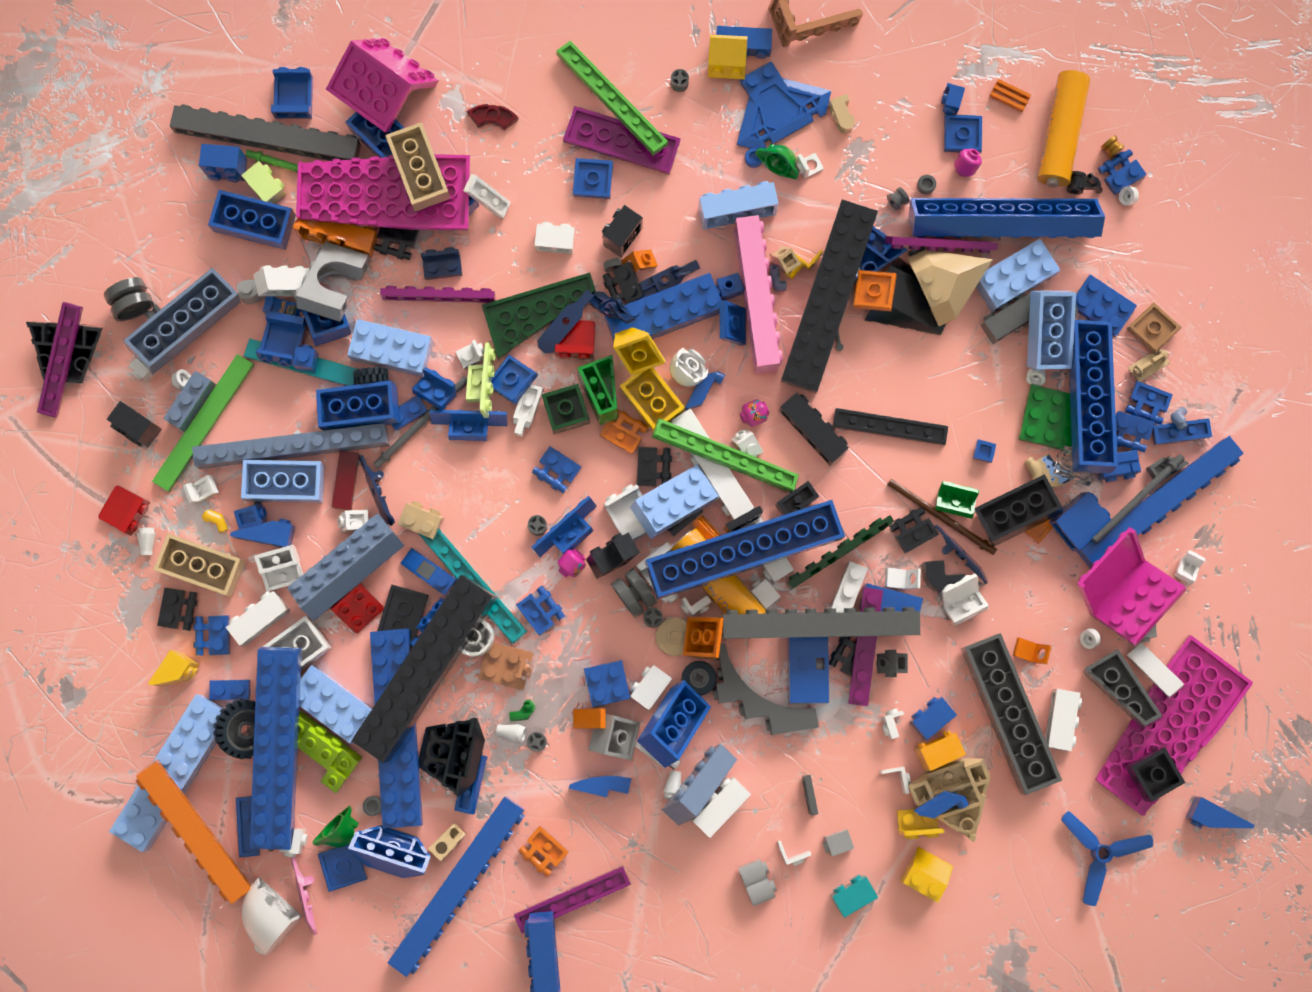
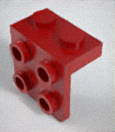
M563 320L564 325H567L570 322V320ZM580 320L559 345L555 344L556 357L560 359H594L595 322Z
M117 485L112 490L98 518L119 531L132 536L137 530L141 518L148 511L151 502Z
M360 582L331 606L330 609L354 633H359L383 611L384 607Z

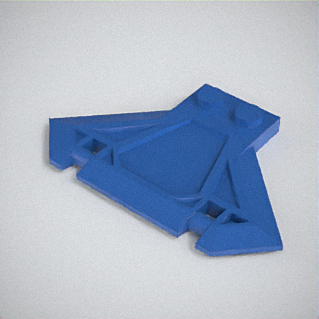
M772 61L745 75V80L740 79L739 82L749 96L737 145L750 149L766 148L764 143L768 140L774 144L814 121L812 118L814 114L817 113L819 117L826 115L831 90L784 79L780 76ZM811 104L812 108L807 109L806 106ZM764 131L765 134L760 136L759 133Z

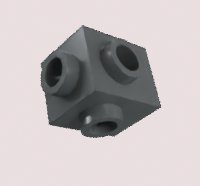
M885 650V653L877 654V673L885 674V677H897L898 673H908V654L896 653V650Z

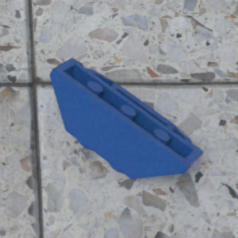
M382 825L355 832L348 851L365 866L401 878L424 875L431 858L418 837L391 828L383 829Z

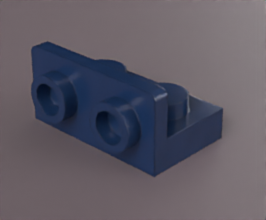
M447 247L443 251L430 249L426 250L425 253H421L425 280L463 276L459 249Z

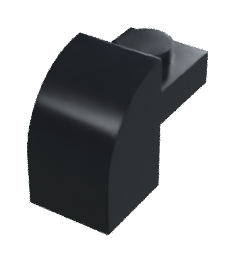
M944 560L922 563L923 579L926 585L936 592L942 593V590L947 585L955 584L965 577V574L945 575Z

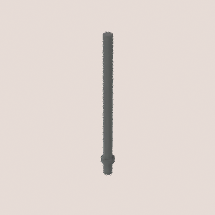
M465 376L455 384L456 393L467 384ZM433 405L386 452H382L381 456L373 464L379 469L386 461L389 462L391 460L390 457L431 419L430 410H438L437 407Z
M1179 454L1173 461L1170 460L1167 466L1091 538L1092 541L1098 544L1172 471H1176L1185 458Z

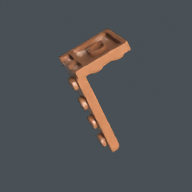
M771 0L768 7L783 47L789 46L791 41H803L809 36H821L831 30L836 32L846 26L854 27L859 24L863 16L861 9H855L796 26L795 15L789 8V0Z
M494 642L491 649L485 653L478 679L524 691L527 677L530 678L533 666L531 661L534 653Z

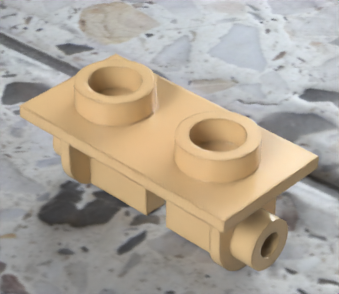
M1159 350L1155 354L1150 353L1129 366L1128 369L1135 379L1141 382L1170 364L1167 359L1169 354L1166 350Z

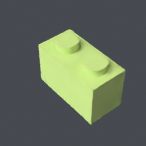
M258 161L241 176L262 201L275 204L286 195L283 190L285 186L279 178L274 179L271 176L273 172L266 164L263 166Z

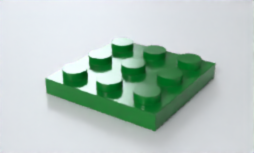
M1031 384L1018 440L1072 453L1070 393Z

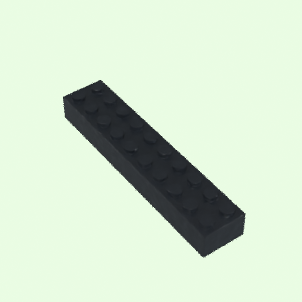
M841 200L781 378L782 383L817 394L878 213L877 210L847 200Z
M460 575L351 741L382 763L390 762L498 597L467 576Z

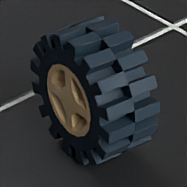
M368 367L353 371L354 385L389 381L387 368Z

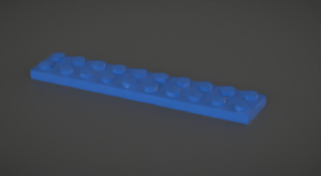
M410 629L370 632L374 704H376L411 651ZM415 722L390 762L382 763L378 760L383 829L423 825Z

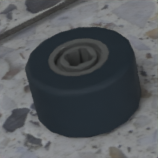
M694 661L685 667L681 680L686 681L702 696L713 690L716 685L717 676L714 668L707 662Z

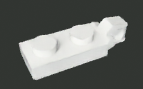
M531 384L518 401L513 416V424H516L515 435L522 437L525 427L530 428L543 392L542 387Z

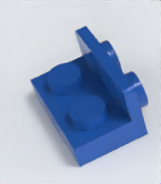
M425 367L423 369L424 376L412 388V392L438 409L443 410L457 396L455 384L450 379L440 376L437 371Z

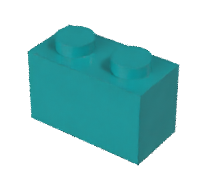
M856 875L850 879V884L837 886L833 889L834 893L830 895L844 918L878 898L865 875Z

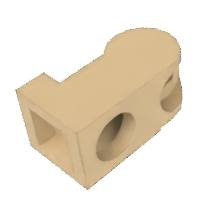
M848 94L833 98L828 104L837 129L844 134L851 132L855 124V118L849 113L847 108L850 101Z
M781 246L779 250L769 254L772 262L779 265L785 273H789L801 264L790 247Z
M454 823L428 849L442 861L466 833Z

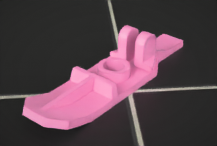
M294 857L291 858L304 920L313 935H317L318 932L315 928L311 908L313 906L307 905L306 902L309 901L308 892L303 890V886L312 884L314 878L312 876L303 877L297 868Z

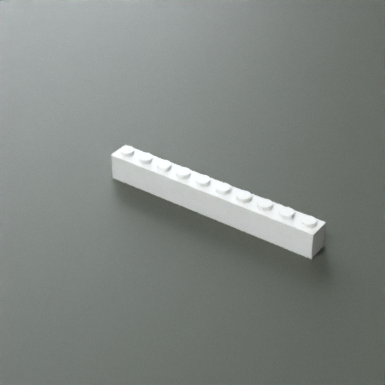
M691 408L671 420L672 424L709 438ZM690 453L692 456L690 460L693 466L698 464L718 494L716 501L720 500L722 503L721 509L726 517L730 516L734 520L754 509L729 468ZM760 517L742 528L755 525L763 521ZM787 558L762 566L764 577L768 582L772 581L773 584L794 571Z

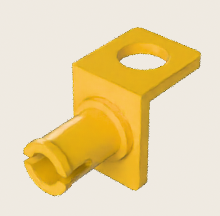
M820 250L809 264L795 253L801 264L793 269L790 274L784 271L783 273L793 280L802 267L810 270L823 255V251Z

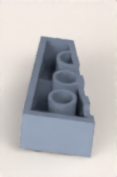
M722 744L715 747L711 746L704 753L705 757L695 765L692 773L661 809L678 826L698 816L737 761Z

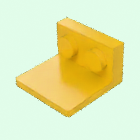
M915 809L896 810L898 833L903 835L904 838L919 839V835L935 838L939 837V833H944V829L938 827V818L933 819L920 816L914 812Z

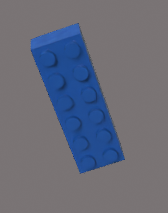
M707 273L624 305L627 308V312L635 317V320L628 324L620 319H611L604 315V319L613 341L615 333L631 327L649 333L653 340L720 314L719 301L722 300L711 274Z

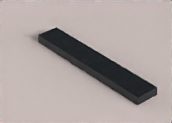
M835 408L834 428L946 445L948 426L841 408Z

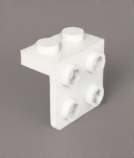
M976 574L967 575L961 581L949 584L942 590L943 609L954 626L989 609V605L979 592Z

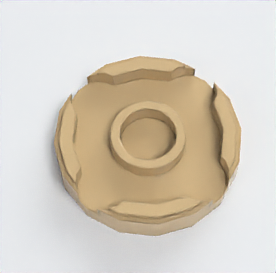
M677 617L668 618L658 626L655 635L656 643L665 654L671 656L683 654L687 623L684 619Z

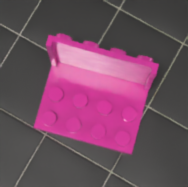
M384 38L351 40L326 90L382 131L389 132L410 91L436 87L439 80L434 77L435 74L421 68L416 60L407 58L402 50L390 46L391 43Z
M1130 527L1119 535L1118 540L1106 549L1105 554L1100 560H1096L1088 573L1082 575L1077 583L1090 615L1134 646L1144 638L1186 592L1184 585L1145 560L1137 533Z

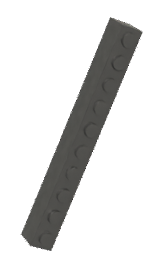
M185 104L181 106L174 105L170 121V128L174 133L327 161L358 158L361 147L359 139L351 134L343 136L338 135L334 131L320 132L319 129H304L296 124L287 126L279 121H272L271 123L265 122L261 118L249 119L240 114L232 116L223 111L216 113L206 108L193 109Z
M883 607V611H875V608H863V611L856 612V608H844V612H836V608H824V612H817V609H805V612L797 613V609H785V613H777V609H766L765 613H758V610H746L744 614H738V610H726V614H721V618H724L722 628L723 639L921 635L920 611H914V607H902V611H895V607Z

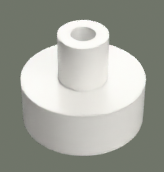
M1126 186L1121 189L1119 193L1121 204L1132 206L1138 201L1139 192L1135 187Z
M1031 368L1027 371L1026 381L1028 384L1041 386L1045 383L1046 372L1043 369Z
M178 370L172 375V385L182 390L191 375L186 370Z
M1089 628L1081 632L1080 642L1085 648L1092 649L1100 644V634L1095 629Z

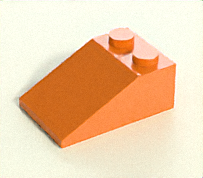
M687 617L682 656L700 659L719 658L724 618Z

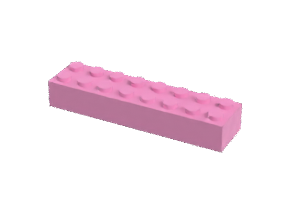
M759 215L736 218L734 226L755 374L776 372L781 365V361H783L782 350H778V343H780L779 331H775L777 315L773 313V306H775L774 295H770L772 280L771 276H767L769 260L765 258V251H767L766 240H762L764 225L763 221H759Z

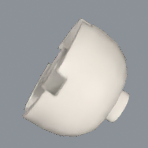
M682 348L671 359L669 367L671 376L681 386H696L707 377L708 369L704 366L706 362L695 350L689 349L687 351L684 350L685 348Z
M485 620L481 622L462 651L463 654L473 657L481 656L491 649L495 637L489 623Z

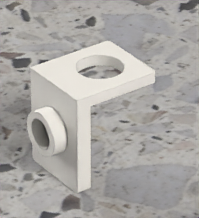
M816 153L803 158L802 154L797 156L796 168L804 179L824 169ZM809 160L816 162L817 167L814 170H810L807 162Z
M886 568L885 587L919 589L921 569ZM913 574L916 576L914 584L911 583V576Z
M905 767L879 771V774L899 771L903 794L910 793L908 785L911 784L909 773L905 772Z
M777 841L786 865L791 863L794 866L805 862L804 858L811 856V852L808 850L787 858L781 841Z

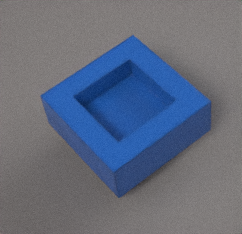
M978 439L972 459L992 463L996 444Z

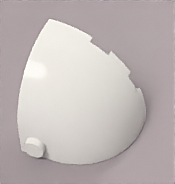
M260 877L251 885V889L246 893L242 904V921L247 935L254 943L255 950L265 956L276 948L303 917Z

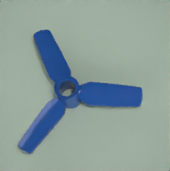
M1067 811L1061 817V821L1085 848L1091 850V856L1094 859L1089 866L1083 895V903L1089 906L1097 905L1107 871L1105 863L1110 862L1113 856L1122 857L1153 847L1151 835L1115 841L1109 846L1099 844L1097 836L1070 811ZM1101 848H1104L1106 855L1101 859L1098 856V852Z

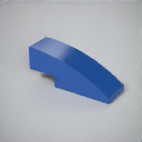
M622 776L591 777L570 784L568 789L603 797L608 796L609 790L628 794L632 778Z

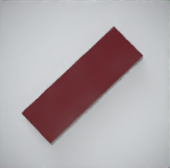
M339 452L332 508L352 510L359 453Z

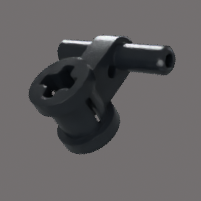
M1072 171L1071 181L1066 189L1068 193L1081 195L1084 190H1095L1098 194L1102 193L1101 182L1093 173L1086 175V173L1081 171Z

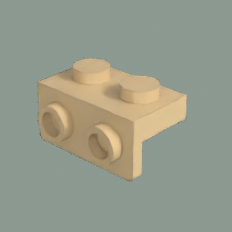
M412 501V503L405 504L397 525L434 539L444 517L440 515V511L430 508V510L424 509L423 504Z

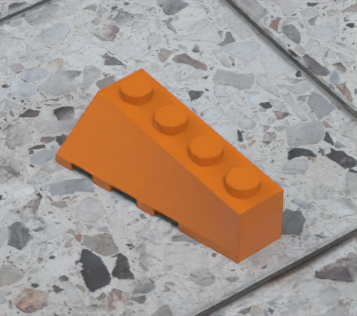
M297 219L293 224V229L300 239L323 245L326 241L367 254L371 258L378 239L376 231L368 226L361 228L355 224Z

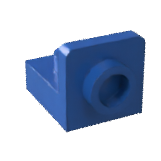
M262 503L233 511L239 530L267 521V512Z

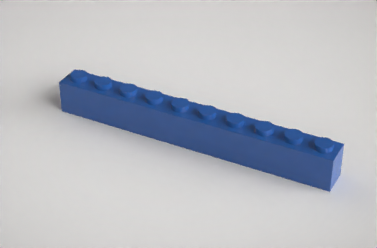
M1230 435L1223 438L1141 501L1098 544L1091 540L1084 548L1076 552L1091 569L1093 563L1096 560H1100L1105 554L1106 549L1118 540L1122 532H1125L1129 527L1136 531L1137 536L1140 533L1144 535L1149 532L1154 522H1157V524L1167 518L1165 515L1170 510L1174 512L1182 506L1180 502L1184 499L1190 500L1196 495L1195 491L1201 488L1203 490L1211 484L1210 479L1214 476L1218 478L1226 472L1225 468L1227 466L1233 467L1240 462L1239 457L1244 454Z
M504 796L387 963L406 977L410 973L414 975L420 966L418 963L422 956L426 958L432 947L429 945L433 940L438 941L444 931L441 929L445 923L449 925L456 915L453 913L457 906L461 908L467 897H465L467 891H473L479 881L476 878L480 873L484 875L490 864L488 861L492 856L496 858L502 849L500 847L502 841L505 840L507 842L513 834L511 829L514 824L519 825L525 817L522 814L525 810L507 796Z

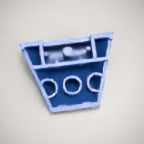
M873 226L859 270L877 272L908 250L905 247L903 249L891 248V244H885L886 235Z

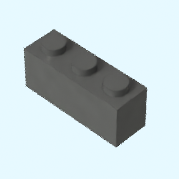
M1031 293L1019 295L1015 298L1016 302L1013 304L1006 303L999 308L1000 312L994 315L992 312L983 318L984 322L981 324V327L992 344L1029 322Z

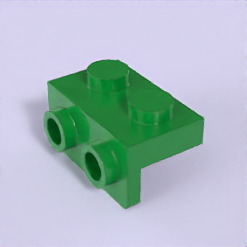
M942 481L937 491L935 510L972 519L979 490Z

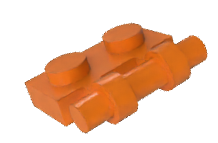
M617 409V421L606 423L599 436L633 455L642 440V437L636 434L637 431L646 433L648 426L642 424L643 421L635 420L628 416L627 412H621ZM625 422L631 425V431L621 426L622 423Z
M541 826L527 840L532 847L528 850L522 845L518 850L526 862L532 863L536 867V871L542 872L546 877L552 872L547 865L551 862L557 867L569 853L562 844ZM536 850L545 857L543 862L534 855Z

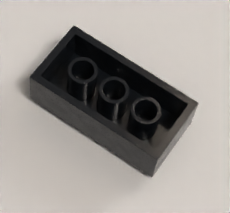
M1045 474L974 508L975 514L992 547L1063 513V507Z

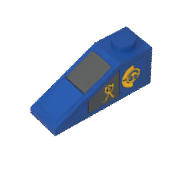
M413 548L409 550L400 563L445 596L448 595L457 581Z

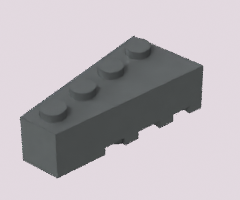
M1118 649L1084 668L1083 673L1143 730L1161 720L1162 714Z

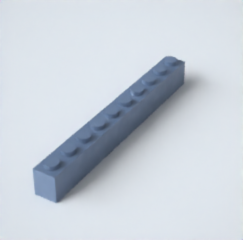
M385 423L194 446L192 450L194 466L198 469L243 464V460H279L340 451L390 446L388 427Z

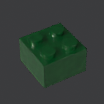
M579 384L542 394L554 435L590 424Z

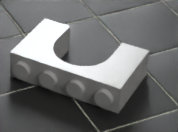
M325 241L323 247L317 251L315 262H311L308 275H304L301 288H298L295 292L294 299L297 301V308L341 322L347 310V295L328 290L321 286L319 281L331 274H341L362 281L368 269V255Z

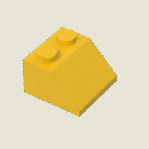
M710 35L709 78L745 80L747 37Z
M633 327L615 333L613 348L630 375L665 364V359L649 333Z
M170 650L148 684L163 687L189 681L190 678L193 679L198 673L199 669L197 668L200 664L182 652Z
M918 846L900 882L939 903L948 886L953 866Z

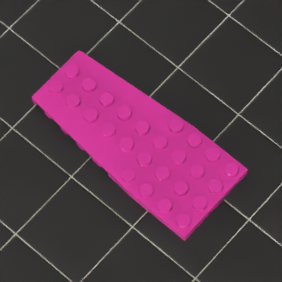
M434 154L451 199L416 212L413 209L393 155L386 158L375 156L370 157V159H333V161L325 162L314 160V162L310 163L299 161L296 216L298 219L408 230L469 231V195L463 190L470 177V155Z
M1192 635L1187 636L1166 665L1184 683V686L1171 698H1168L1154 683L1148 691V695L1162 714L1161 720L1143 730L1131 719L1095 778L1099 784L1141 816H1145L1149 808L1153 804L1155 805L1159 799L1153 802L1144 801L1125 766L1158 747H1165L1180 774H1182L1188 763L1195 759L1202 747H1205L1220 730L1253 684L1250 679Z

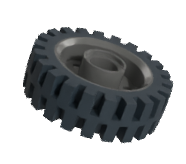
M249 699L235 700L232 704L228 703L225 705L226 708H222L219 711L221 714L215 718L217 720L213 725L215 731H213V735L216 737L215 741L221 750L232 757L251 759L253 756L256 701ZM247 724V731L241 734V728Z

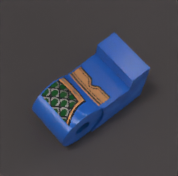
M266 296L262 310L265 315L267 310L299 317L301 309L297 308V303L275 298L274 296Z

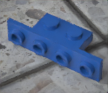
M430 410L431 424L449 425V440L487 441L488 426L508 425L507 412L489 411V418H484L480 410Z
M587 496L584 500L580 501L571 512L567 513L560 522L552 526L542 538L535 542L531 548L539 557L554 545L563 554L567 550H573L594 531L584 520L597 507L591 497Z

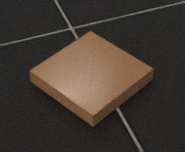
M1153 302L1127 327V330L1155 354L1182 327Z

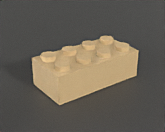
M422 122L385 135L415 212L451 199Z
M167 533L153 570L232 597L246 561Z

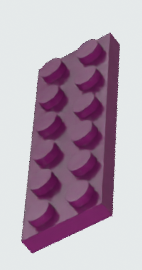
M574 106L563 142L670 175L681 138L660 132L668 141V145L653 156L619 119Z

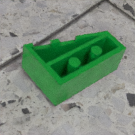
M613 354L578 367V379L599 424L602 425L618 419Z

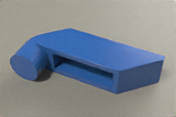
M719 371L707 374V377L696 385L685 410L702 406L713 383L721 385L725 374Z
M943 791L915 809L914 812L920 816L934 819L955 805L958 809H963L969 803L966 797L961 794Z

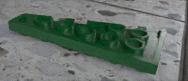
M590 272L483 304L482 308L498 360L552 323L567 305L577 302L586 290L592 294L595 293L596 289Z
M891 515L883 520L881 517L869 525L868 530L863 528L855 533L853 540L850 541L849 538L844 540L837 546L838 549L836 551L825 553L821 556L822 560L818 563L813 561L805 567L806 571L799 574V572L791 575L789 577L790 581L787 583L790 590L794 589L885 530L894 522V519Z

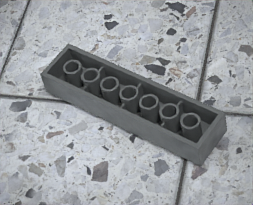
M1001 633L961 648L1020 794L1027 795L1062 781Z

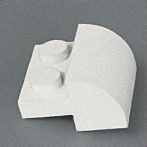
M294 545L254 556L267 592L289 586L303 575L300 565L301 560Z

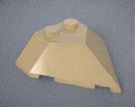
M923 250L907 258L938 326L957 318L993 260Z
M962 758L932 771H926L908 785L915 804L919 807L943 791L965 796L969 803L967 807L958 809L955 805L936 818L957 832H961L975 843L976 832L991 778L983 759Z

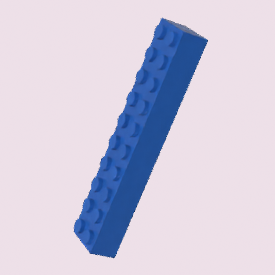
M910 198L908 219L912 235L919 238L926 236L938 238L945 236H954L956 238L973 236L975 238H981L982 236H991L993 238H1000L1001 236L1012 238L1102 237L1105 215L1098 199Z
M829 500L646 559L645 565L656 598L659 600L840 541L845 537L833 500Z
M260 647L257 652L250 849L290 850L292 846L295 825L302 648Z

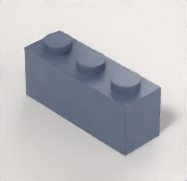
M194 371L163 419L185 432L216 384L199 372Z

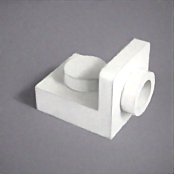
M473 340L472 344L455 351L464 370L468 368V365H475L484 361V348L481 343L477 344L476 340Z
M350 510L340 513L338 527L341 528V533L355 531L368 521V511Z

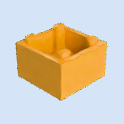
M943 731V736L926 744L917 743L918 747L914 750L925 771H932L966 755L956 733Z

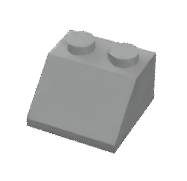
M606 714V728L593 729L588 750L632 760L640 722Z

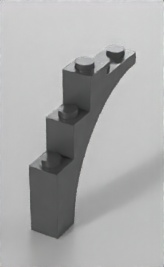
M720 644L719 658L715 660L720 662V668H717L719 680L722 679L723 683L716 684V688L713 689L714 700H718L719 704L742 700V704H739L740 715L744 716L745 719L768 716L765 724L767 732L770 731L771 735L819 727L816 708L797 709L784 707L764 699L750 689L733 667L726 644Z

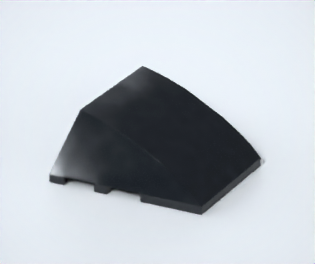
M26 321L44 380L58 322ZM79 324L66 382L83 383L103 330L102 327Z
M471 718L470 720L456 721L450 724L430 726L425 729L419 756V768L432 778L440 781L444 787L452 790L453 794L457 797H460L477 779L485 743L478 719Z

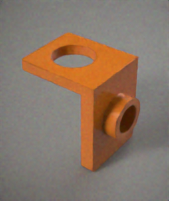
M651 249L633 251L621 260L622 265L630 260L635 272L658 266Z
M1017 637L1013 656L1032 663L1047 665L1052 646L1034 643ZM1044 649L1045 655L1040 659L1039 652Z

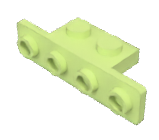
M485 343L483 365H468L466 401L468 403L480 402V412L484 418H489V411L492 410L490 394H493V384L491 381L495 374L493 360L496 359L495 349H492L490 343Z

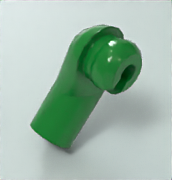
M526 700L520 711L509 712L510 721L529 719L535 710L533 701Z

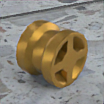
M1116 135L1101 146L1102 150L1107 151L1110 159L1125 147L1122 143L1118 142Z

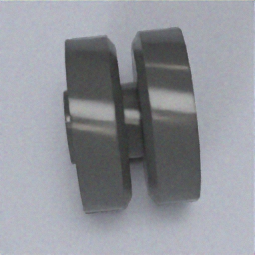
M139 277L121 280L107 288L103 295L107 304L112 306L110 311L116 321H127L143 315L144 312L150 311L154 306L151 295L146 293L147 286L144 280Z
M632 568L625 573V579L629 586L620 578L611 583V586L633 617L637 618L643 613V608L638 601L641 600L647 608H651L657 603V600L645 580Z

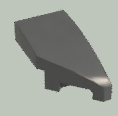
M1174 457L1161 458L1147 467L1146 470L1151 478L1154 479L1167 466L1170 460H1174ZM1184 460L1178 466V469L1176 471H1172L1167 477L1171 476L1175 472L1179 471L1180 469L1188 465V461Z

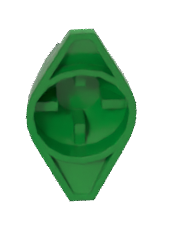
M770 144L768 148L756 150L755 155L771 172L795 180L798 178L799 172L796 168V155L789 147Z
M350 805L324 827L312 841L313 845L344 847L352 841L355 833L354 829L358 827L359 823L351 817L352 808Z

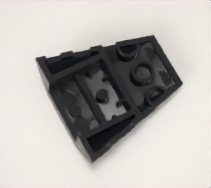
M900 257L896 258L891 262L887 273H896L897 275L892 311L869 310L865 321L941 335L946 324L938 326L911 266Z

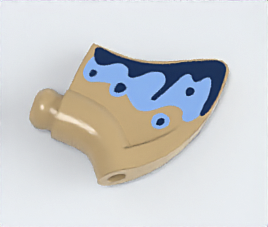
M1049 453L1037 461L1030 457L1024 462L1032 475V480L1045 474L1052 488L1065 485L1076 476L1072 471L1057 464Z

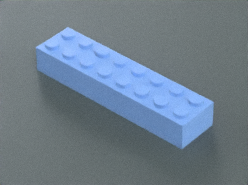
M201 694L194 696L154 761L157 759L160 761L183 794L186 793L217 744L215 741L216 737L213 735V731H215L213 725L217 722L215 718L221 714L219 711L223 707ZM137 786L109 832L137 850L146 852L150 850L167 822L161 817L159 813L161 809L158 805L153 806L147 797L149 793L146 789L142 790Z

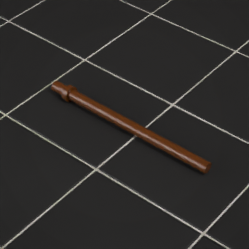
M890 479L888 482V486L980 546L979 549H984L992 555L997 551V548L992 547L988 540H983L941 511L935 510V507L893 479Z

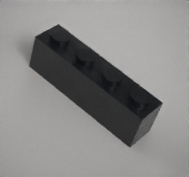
M796 392L779 408V412L831 466L849 449L847 446L848 442L842 436H837L834 432V427L829 422L825 423L823 421L821 413L816 408L812 409L810 407L808 399L803 394L799 395Z

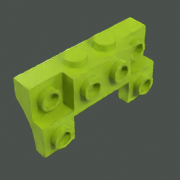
M302 711L299 712L298 748L328 770L320 782L334 793H337L363 757L345 745L340 738L329 733L324 726L316 723Z

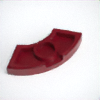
M482 104L466 111L478 128L485 124H494L506 130L519 120L514 112L501 105Z

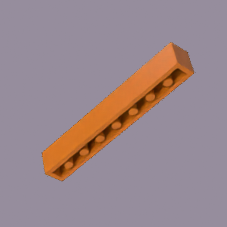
M157 759L138 772L136 775L137 780H135L137 785L142 790L146 789L149 793V796H147L153 806L158 805L161 809V812H159L165 822L170 821L173 825V828H171L177 838L182 837L185 841L183 844L189 854L193 852L197 858L195 862L201 870L205 868L208 872L207 878L213 886L217 884L220 888L219 894L225 902L229 900L232 904L251 889L250 882L160 761Z

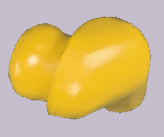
M206 510L202 514L203 521L215 523L219 533L228 531L221 513Z

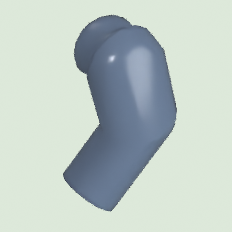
M771 265L770 276L774 289L778 292L785 291L786 281H780L779 265Z
M1180 407L1171 414V421L1179 430L1187 427L1186 418L1184 417L1187 414L1185 407Z

